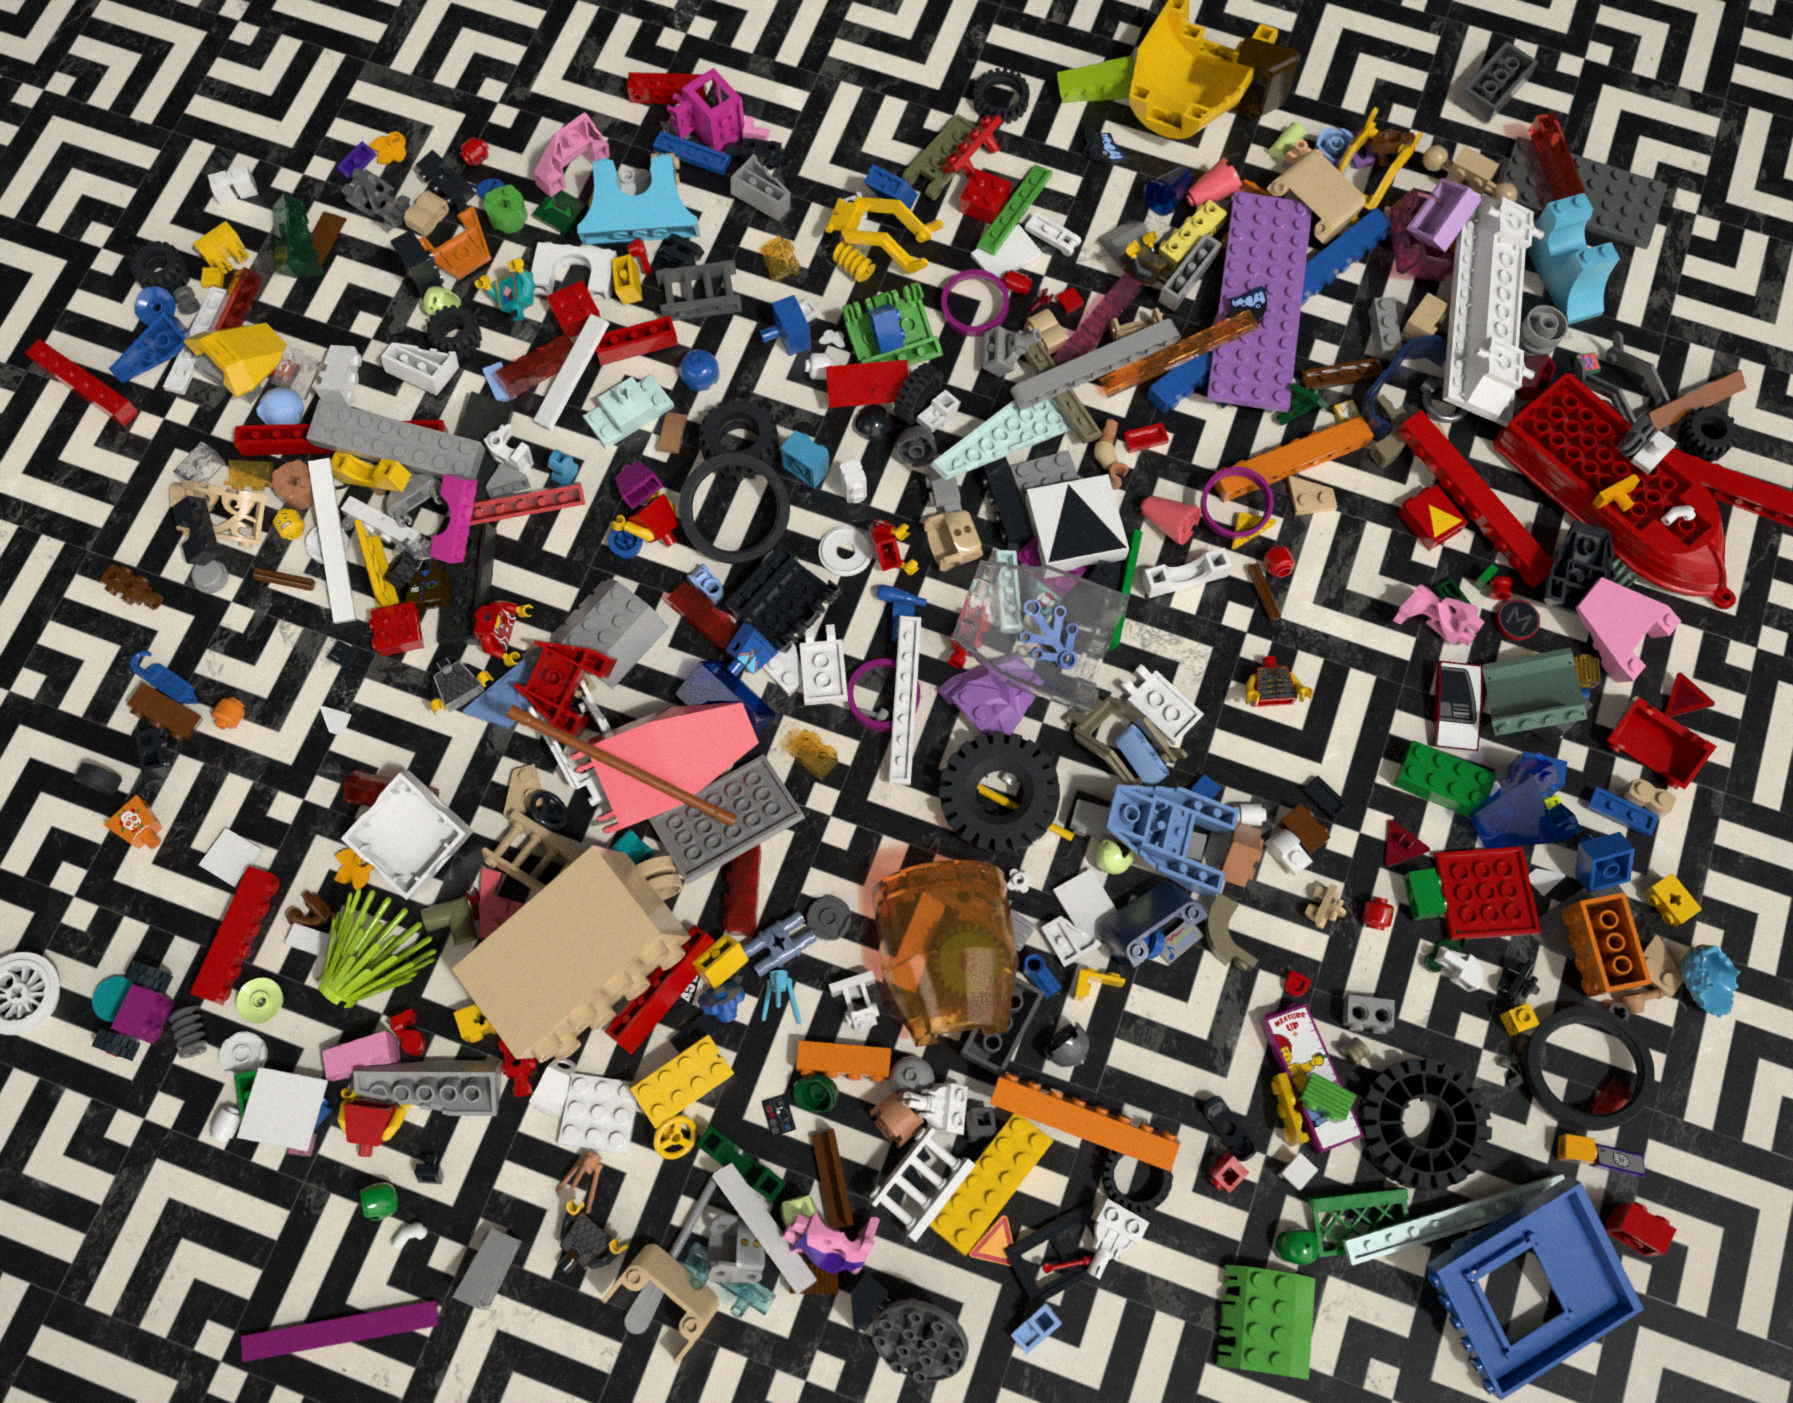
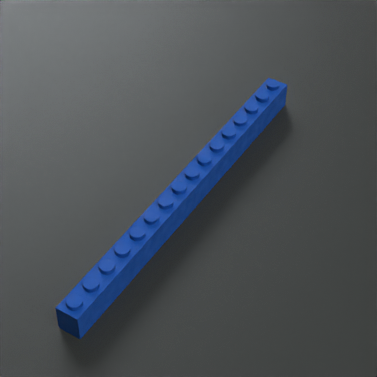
M1375 208L1306 263L1301 307L1308 301L1310 296H1316L1325 284L1330 285L1339 273H1345L1350 264L1360 261L1365 252H1371L1380 240L1385 241L1390 236L1393 222L1378 208ZM1215 336L1149 388L1147 398L1163 414L1169 409L1171 411L1174 410L1180 403V400L1189 398L1195 388L1198 386L1202 387L1207 383L1210 376Z

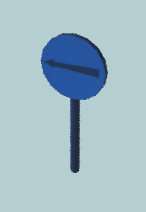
M487 179L479 185L470 184V186L477 189L478 196L485 200L486 193L498 187H504L505 184L497 179Z

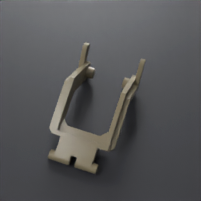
M1094 690L1080 702L1082 708L1076 706L1063 718L1067 725L1071 722L1077 725L1073 729L1076 741L1105 759L1124 785L1144 786L1145 783L1139 777L1135 779L1111 748L1091 736V733L1113 713H1118L1140 726L1159 751V757L1165 765L1167 763L1174 764L1177 758L1185 759L1188 756L1183 749L1170 747L1148 716L1110 695L1102 701Z

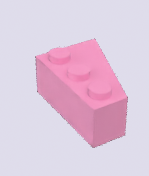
M386 1030L364 1038L355 1039L346 1044H334L329 1047L330 1049L322 1051L326 1079L332 1082L354 1077L353 1071L355 1069L402 1064L398 1038Z

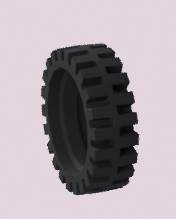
M995 68V72L990 69L988 74L984 72L974 85L973 105L975 106V111L979 112L981 118L987 115H999L1002 120L1000 125H1003L1004 121L1007 124H1011V120L1016 122L1018 117L1021 118L1027 111L1030 96L1029 85L1024 77L1021 78L1020 73L1015 75V70L1011 69L1010 72H1007V68H1003V71H1000V68ZM994 85H1006L1016 90L1020 99L1010 107L999 108L987 103L983 98V93L987 88Z
M928 363L919 365L918 369L916 368L913 374L909 375L908 381L904 382V387L900 389V394L897 395V401L894 403V414L908 424H916L917 416L931 406L932 400L939 395V390H941L944 382L943 373Z
M1112 1150L1105 1159L1102 1168V1183L1105 1193L1109 1196L1108 1198L1133 1213L1147 1212L1162 1204L1168 1197L1173 1185L1172 1170L1170 1172L1158 1167L1160 1183L1156 1192L1150 1198L1132 1200L1121 1193L1114 1180L1116 1165L1125 1154Z

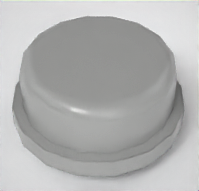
M212 560L205 566L195 565L192 570L193 583L200 592L206 594L216 593L223 589L228 582L229 573L221 562Z

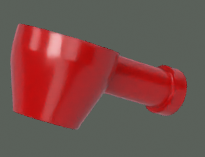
M641 237L634 239L627 245L628 253L633 258H639L643 274H649L653 270L650 267Z

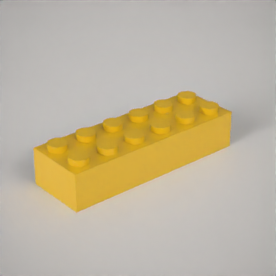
M1014 1113L928 1227L965 1257L1054 1140L1027 1118Z

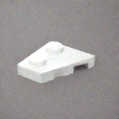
M792 644V648L787 653L778 651L777 655L762 667L788 697L803 686L802 669L795 644Z
M1061 916L1041 927L1064 967L1102 946L1100 941Z

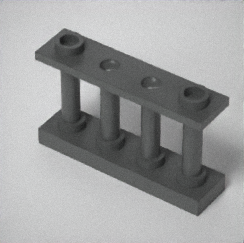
M723 260L716 263L672 269L664 268L656 271L658 285L664 284L666 304L660 305L662 317L670 315L672 321L742 312L740 294H733L731 275H736L735 261ZM723 276L726 296L714 297L711 278ZM703 279L706 298L694 300L691 281ZM684 282L686 301L674 303L672 283Z

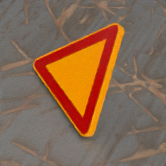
M1002 1215L969 1251L971 1257L1011 1266L1003 1250L1013 1244L1008 1219L1005 1215Z

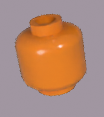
M233 697L221 699L211 713L212 718L215 720L214 725L222 730L237 728L245 716L244 704Z

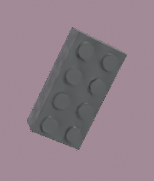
M1506 41L1464 87L1457 104L1489 124L1531 77L1538 61Z
M1004 970L960 1056L998 1077L1000 1073L1003 1074L1045 992Z

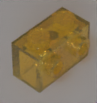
M804 729L788 746L789 755L820 781L838 763L837 751L830 745H824L819 735L814 731L810 733Z

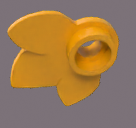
M391 132L387 137L380 136L369 145L371 149L379 152L377 161L380 165L389 164L393 159L401 162L406 156L404 148L406 140L398 132Z
M352 849L342 850L335 855L336 859L343 865L335 876L334 880L343 884L352 882L355 890L364 887L368 883L370 872L373 871L374 866L370 863L367 866H362L364 860Z

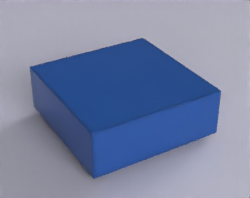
M1204 774L1190 791L1213 799L1221 790V787Z

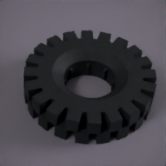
M1004 731L993 732V735L987 736L984 733L975 736V740L971 742L967 740L959 746L960 750L956 754L953 752L948 759V765L946 769H943L940 778L941 786H939L941 807L945 819L954 833L962 841L967 842L969 846L993 854H997V852H1005V854L1014 853L1018 849L1023 848L1024 850L1033 845V842L1037 839L1040 840L1056 817L1060 799L1058 774L1046 752H1042L1038 745L1030 739L1027 741L1022 738V735L1015 733L1006 735ZM996 771H1002V774L1004 772L1013 774L1017 778L1016 782L1020 781L1024 789V795L1020 796L1023 799L1020 806L1016 810L1012 809V813L1005 816H998V813L991 815L983 810L984 806H979L976 800V792H979L977 788L979 782L984 777L988 778V774Z
M1408 1059L1382 1071L1374 1077L1375 1080L1369 1083L1363 1092L1365 1097L1360 1100L1358 1107L1361 1117L1357 1119L1364 1134L1360 1142L1364 1151L1369 1150L1371 1154L1369 1160L1376 1168L1381 1167L1384 1170L1383 1175L1391 1181L1397 1180L1401 1182V1186L1410 1189L1420 1188V1190L1431 1191L1442 1189L1466 1180L1468 1175L1475 1173L1481 1166L1479 1161L1486 1158L1490 1148L1486 1145V1142L1492 1139V1127L1487 1126V1120L1491 1119L1489 1107L1483 1108L1481 1101L1485 1098L1479 1088L1473 1090L1470 1086L1473 1081L1465 1073L1457 1074L1455 1072L1456 1067L1448 1063L1438 1064V1060ZM1413 1099H1420V1102L1429 1100L1438 1106L1437 1108H1441L1446 1116L1447 1136L1440 1141L1442 1144L1435 1149H1430V1146L1422 1148L1412 1142L1413 1139H1409L1404 1131L1402 1115L1404 1109L1410 1107L1408 1103Z

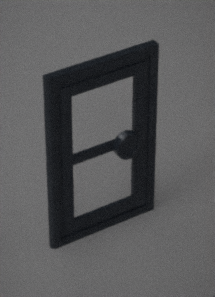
M1089 1201L1003 1249L1033 1307L1038 1306L1091 1275L1086 1272L1089 1266L1084 1264L1075 1268L1074 1266L1061 1268L1065 1274L1039 1288L1021 1256L1051 1239L1062 1259L1060 1263L1073 1261L1065 1256L1055 1236L1084 1220L1095 1239L1094 1226L1096 1221L1091 1219L1094 1209ZM1111 1258V1260L1109 1259L1107 1265L1110 1264V1263H1112V1262L1115 1261V1260L1112 1259V1258Z

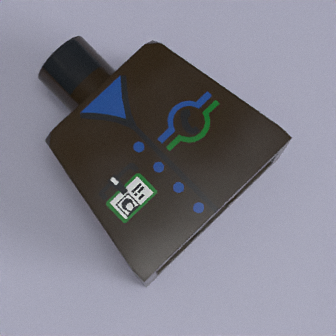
M427 560L425 570H419L413 574L405 603L413 601L419 611L451 607L450 576L439 568V561Z

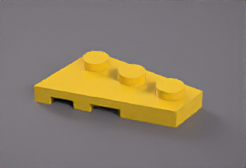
M1287 1073L1277 1074L1273 1077L1274 1081L1271 1082L1274 1095H1277L1279 1100L1277 1105L1278 1115L1280 1118H1283L1285 1128H1283L1284 1139L1286 1142H1289L1290 1147L1299 1146L1309 1141L1307 1133H1302L1301 1123L1303 1122L1301 1114L1293 1108L1295 1096Z

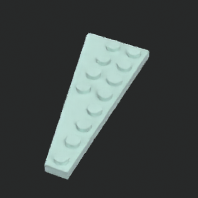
M1053 398L1024 410L1019 409L1016 401L1013 400L934 460L931 467L945 480H948L1058 436L1073 428Z

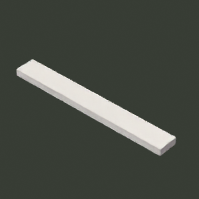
M325 458L308 461L333 623L339 624L356 621L331 460Z
M900 616L889 784L911 785L921 617Z

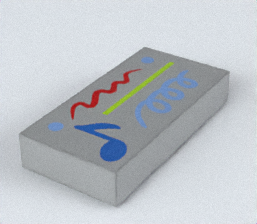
M1183 922L1165 937L1164 948L1160 955L1170 965L1204 935L1195 924Z

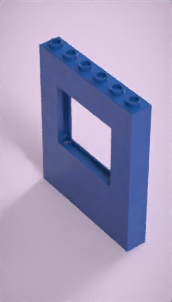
M1571 1177L1563 1179L1425 1264L1430 1273L1428 1274V1279L1440 1293L1438 1296L1439 1301L1445 1309H1448L1451 1315L1449 1317L1450 1323L1459 1331L1462 1337L1459 1339L1461 1345L1472 1357L1470 1360L1471 1365L1483 1379L1481 1381L1482 1387L1489 1395L1493 1394L1500 1400H1503L1644 1310L1582 1182ZM1532 1248L1563 1312L1510 1345L1478 1280L1527 1249Z

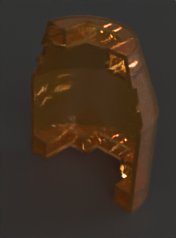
M945 860L920 864L897 871L877 883L872 891L882 979L915 1047L937 1044V1035L981 1028L984 1035L1007 1032L1019 958L1004 872L997 866L986 862Z

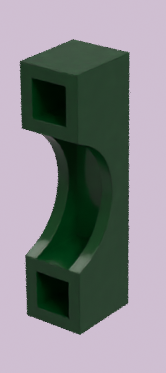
M711 1125L696 1144L699 1149L723 1167L732 1163L748 1186L772 1204H774L787 1186L784 1180L741 1150Z

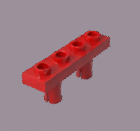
M987 115L980 120L977 128L969 132V137L957 146L958 149L946 158V162L941 167L945 173H954L961 169L966 178L970 179L975 170L970 157L982 144L986 146L989 154H994L1000 149L992 135L993 131L1002 122L999 115Z

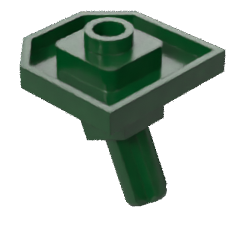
M1293 383L1290 387L1292 389L1291 394L1296 397L1291 403L1292 406H1290L1288 413L1281 412L1276 416V419L1283 426L1297 416H1303L1313 408L1326 413L1329 409V404L1322 400L1317 390L1311 387L1306 389Z

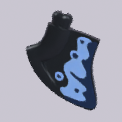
M1092 128L1085 130L1084 135L1087 144L1083 149L1085 156L1104 163L1118 164L1128 161V156L1115 144L1111 133L1097 134Z
M1259 286L1243 296L1230 297L1229 302L1232 312H1228L1227 319H1229V323H1247L1256 327L1263 319L1267 308V296L1264 287Z

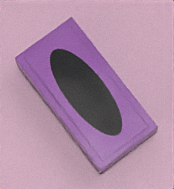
M1361 131L1352 132L1351 134L1356 138ZM1367 140L1352 158L1355 169L1370 167L1375 163L1372 153L1367 150Z

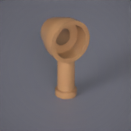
M1657 987L1650 991L1622 995L1620 1000L1627 1007L1630 1014L1644 1012L1645 1001L1662 999L1664 993L1660 987Z

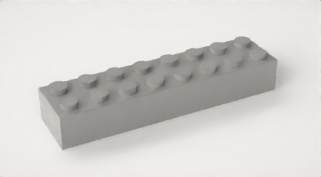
M320 399L306 437L308 441L317 447L351 454L355 457L378 463L381 458L396 460L408 471L431 475L442 480L444 474H460L476 480L485 452L484 446L479 441Z

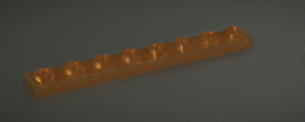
M1250 309L1110 373L1100 378V383L1107 398H1110L1258 330V324Z

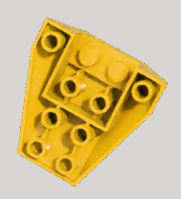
M267 323L203 331L184 339V343L197 356L206 353L224 372L223 384L236 398L254 390L292 353V349Z

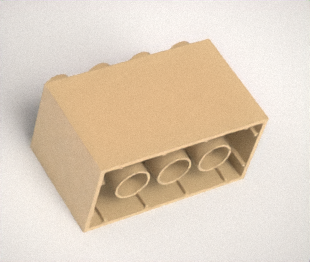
M592 845L451 970L516 1059L537 1058L541 1063L555 1056L558 1061H562L581 1046L576 1037L588 1026H590L592 1031H596L614 1018L616 1013L611 1006L625 996L630 1001L641 995L651 984L646 976L657 966H660L664 971L678 963L685 955L681 946L691 936L626 853Z

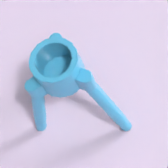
M785 970L770 972L761 1020H766L771 990L776 992V1007L779 1008L781 1006V992L786 991L787 987L797 1024L800 1025L801 1018L792 988V979L788 978V972Z

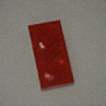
M1611 1078L1585 1113L1605 1114L1616 1111L1626 1104L1633 1093L1617 1079Z

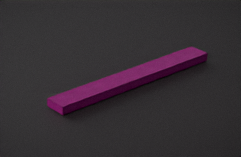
M431 1301L241 1336L242 1362L439 1326L438 1302Z

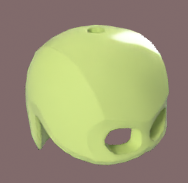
M440 286L429 287L423 298V309L429 315H435V311L438 309L440 311L443 310L444 306L450 308L451 305H456L458 308L461 304L456 294Z
M1103 839L1095 853V861L1098 867L1106 873L1113 875L1121 874L1127 870L1136 857V853L1133 850L1120 849L1110 839Z
M809 1195L788 1199L781 1205V1217L786 1227L789 1223H793L798 1213L810 1218L814 1212H817L815 1202Z

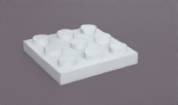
M573 1073L558 1144L628 1155L638 1102L629 1090V1087L634 1085L635 1082Z

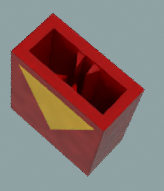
M1438 485L1432 488L1426 487L1419 492L1417 497L1406 499L1402 503L1403 507L1399 512L1400 516L1428 551L1462 532L1468 523Z

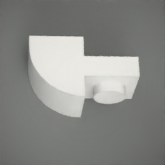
M944 390L932 400L931 406L917 416L916 422L933 433L940 426L944 427L953 418L960 406V401L947 390Z
M1282 829L1264 842L1277 860L1280 859L1293 876L1313 862L1299 845L1301 841L1287 829Z
M1448 949L1437 953L1434 961L1453 972L1450 981L1467 992L1479 990L1483 980V971L1480 963L1473 955L1469 954L1461 957L1456 951Z

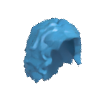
M1705 944L1696 946L1688 951L1681 961L1679 970L1683 977V982L1691 993L1693 1001L1697 1002L1698 1006L1703 1008L1705 1013L1722 1018L1723 1014L1728 1015V1013H1731L1734 1003L1732 999L1735 997L1733 991L1738 988L1736 977L1740 971L1733 966L1731 960L1726 957V954L1718 946Z

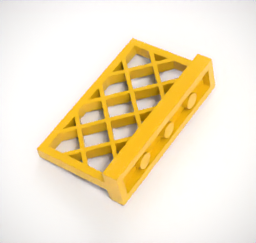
M361 519L355 520L354 523L360 540L359 545L378 609L400 604L396 587L384 579V575L390 567L382 540L379 538V535L371 537Z

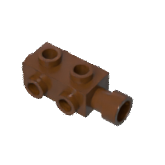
M112 563L99 580L106 586L104 588L105 591L113 596H116L117 593L122 596L120 599L130 606L134 603L140 606L144 602L146 607L156 610L162 604L163 597L151 591L152 588L148 585L150 582L141 575L135 577L132 575L133 572L123 565L120 568Z

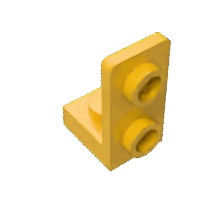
M1093 968L1080 969L1073 1000L1082 1002L1085 996L1089 997L1091 983H1088V981L1123 987L1125 979L1120 978V975L1108 972L1107 975L1098 973V970Z

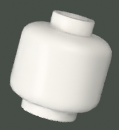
M812 353L809 360H805V372H809L811 379L827 380L826 366H835L834 359H831V356L827 353Z

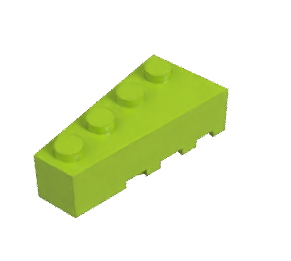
M1133 55L1057 72L1062 103L1129 99L1135 67Z

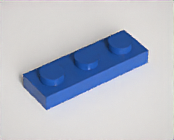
M1599 787L1593 789L1586 808L1647 837L1652 835L1659 815Z

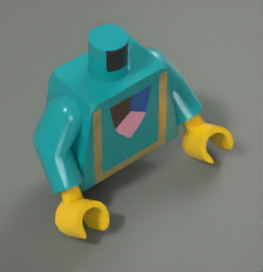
M516 258L507 262V266L512 272L492 282L493 286L490 285V278L486 275L479 277L480 279L475 280L474 283L479 289H487V294L496 302L501 311L512 313L513 321H522L525 319L523 310L534 303L535 283L533 281V273L523 269V260Z

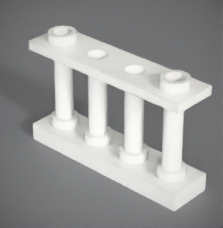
M933 1127L922 1128L915 1136L917 1141L884 1183L881 1186L877 1185L869 1195L871 1199L868 1203L876 1207L881 1202L906 1224L907 1230L904 1234L915 1242L975 1166L969 1158L963 1157L962 1160H957L931 1138L936 1131ZM924 1145L951 1167L952 1173L947 1179H942L916 1156ZM909 1164L936 1186L937 1192L932 1198H927L901 1175ZM894 1183L921 1205L922 1211L917 1217L909 1215L886 1195Z

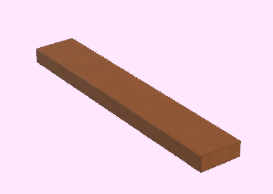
M1742 370L1728 373L1645 412L1644 415L1650 418L1649 421L1654 424L1657 431L1688 417L1694 410H1698L1700 407L1704 406L1706 408L1746 389Z

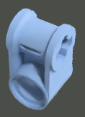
M702 563L697 571L692 575L688 574L686 576L691 586L709 603L718 604L724 599L721 582L705 564ZM713 589L718 590L715 593H709Z

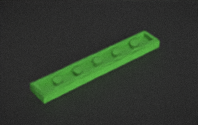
M1035 164L977 243L978 249L992 255L997 253L1052 177L1051 170Z

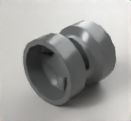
M182 286L174 291L173 297L183 314L190 315L199 310L200 303L195 298V293L191 287Z

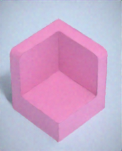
M746 116L743 138L768 141L770 130L755 127L754 117Z

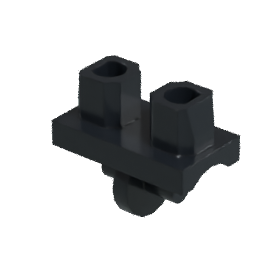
M1513 959L1510 963L1508 972L1516 976L1514 982L1503 976L1497 984V989L1507 995L1508 1002L1513 1004L1522 989L1524 990L1521 995L1525 998L1530 993L1534 995L1539 993L1540 988L1536 985L1539 979L1532 976L1528 980L1533 973V962L1527 960L1523 963Z

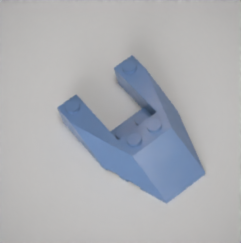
M1115 785L1105 828L1163 875L1189 891L1210 897L1221 893L1225 872L1186 858L1193 826L1197 825L1220 835L1235 831L1239 810L1182 787Z

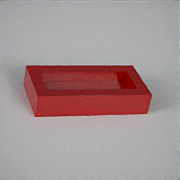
M1163 422L1127 431L1123 434L1129 454L1165 445L1169 442Z

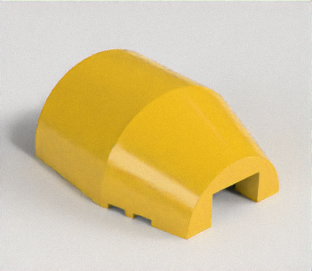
M1168 0L1137 50L1134 76L1129 93L1130 106L1136 117L1150 130L1172 139H1185L1193 136L1235 107L1253 80L1255 71L1253 67L1237 63L1243 44L1242 40H1240L1235 49L1206 40V28L1189 23L1190 0ZM1260 24L1252 38L1274 44L1277 39L1278 29Z

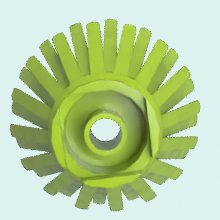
M360 888L356 891L351 907L352 893L350 892L342 918L340 911L337 913L336 920L333 917L323 970L316 979L317 982L322 981L318 988L332 1003L337 1005L341 1000L347 1002L343 1008H352L359 1000L413 981L409 978L417 975L414 971L435 961V959H429L416 965L437 952L436 949H432L377 979L428 944L432 937L428 936L410 949L404 948L397 954L387 958L422 927V923L417 922L399 939H397V935H392L380 946L408 913V910L403 908L372 943L383 926L378 921L391 903V898L387 897L364 931L362 927L367 919L365 914L374 898V890L369 892L350 933L349 930L354 920L353 914L361 895Z

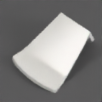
M554 1059L547 1066L529 1103L543 1114L562 1117L568 1095L570 1076L576 1070L575 1063L569 1059L562 1061ZM558 1063H566L570 1068L563 1069L558 1066Z

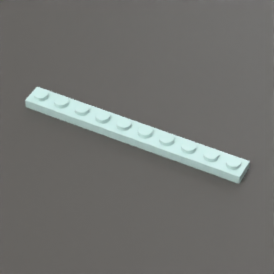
M1563 1174L1553 1175L1343 1239L1342 1242L1348 1262L1351 1265H1355L1495 1222L1562 1181L1565 1177Z

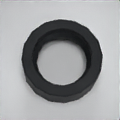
M81 763L74 776V780L109 795H115L122 782V778L118 775L88 763Z

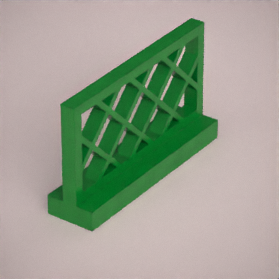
M1391 1187L1308 1197L1309 1207H1311L1314 1232L1319 1245L1318 1257L1345 1255V1248L1339 1249L1343 1245L1342 1240L1346 1239L1351 1231L1356 1235H1360L1353 1228L1361 1218L1371 1225L1367 1232L1379 1229L1377 1225L1384 1215L1393 1221L1394 1224L1402 1220H1409L1407 1199H1409L1408 1190L1403 1187ZM1400 1203L1402 1213L1395 1220L1387 1211L1392 1204ZM1372 1206L1380 1211V1214L1373 1223L1363 1215ZM1346 1209H1351L1358 1214L1350 1226L1340 1218ZM1328 1212L1334 1217L1327 1228L1320 1224L1318 1213ZM1337 1221H1340L1347 1227V1230L1340 1239L1330 1232ZM1329 1234L1338 1242L1332 1250L1324 1251L1322 1241Z

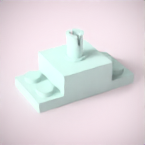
M652 374L638 383L633 377H630L599 396L600 406L583 417L607 449L674 408V403Z

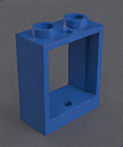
M874 164L864 180V183L876 196L882 199L894 198L901 200L909 210L918 196L906 180Z

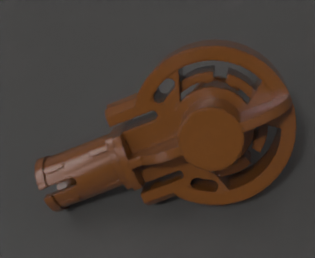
M1381 129L1373 139L1368 138L1367 150L1377 153L1376 165H1388L1389 153H1396L1402 143L1404 145H1408L1410 142L1413 143L1415 134L1413 132L1402 134L1393 129Z

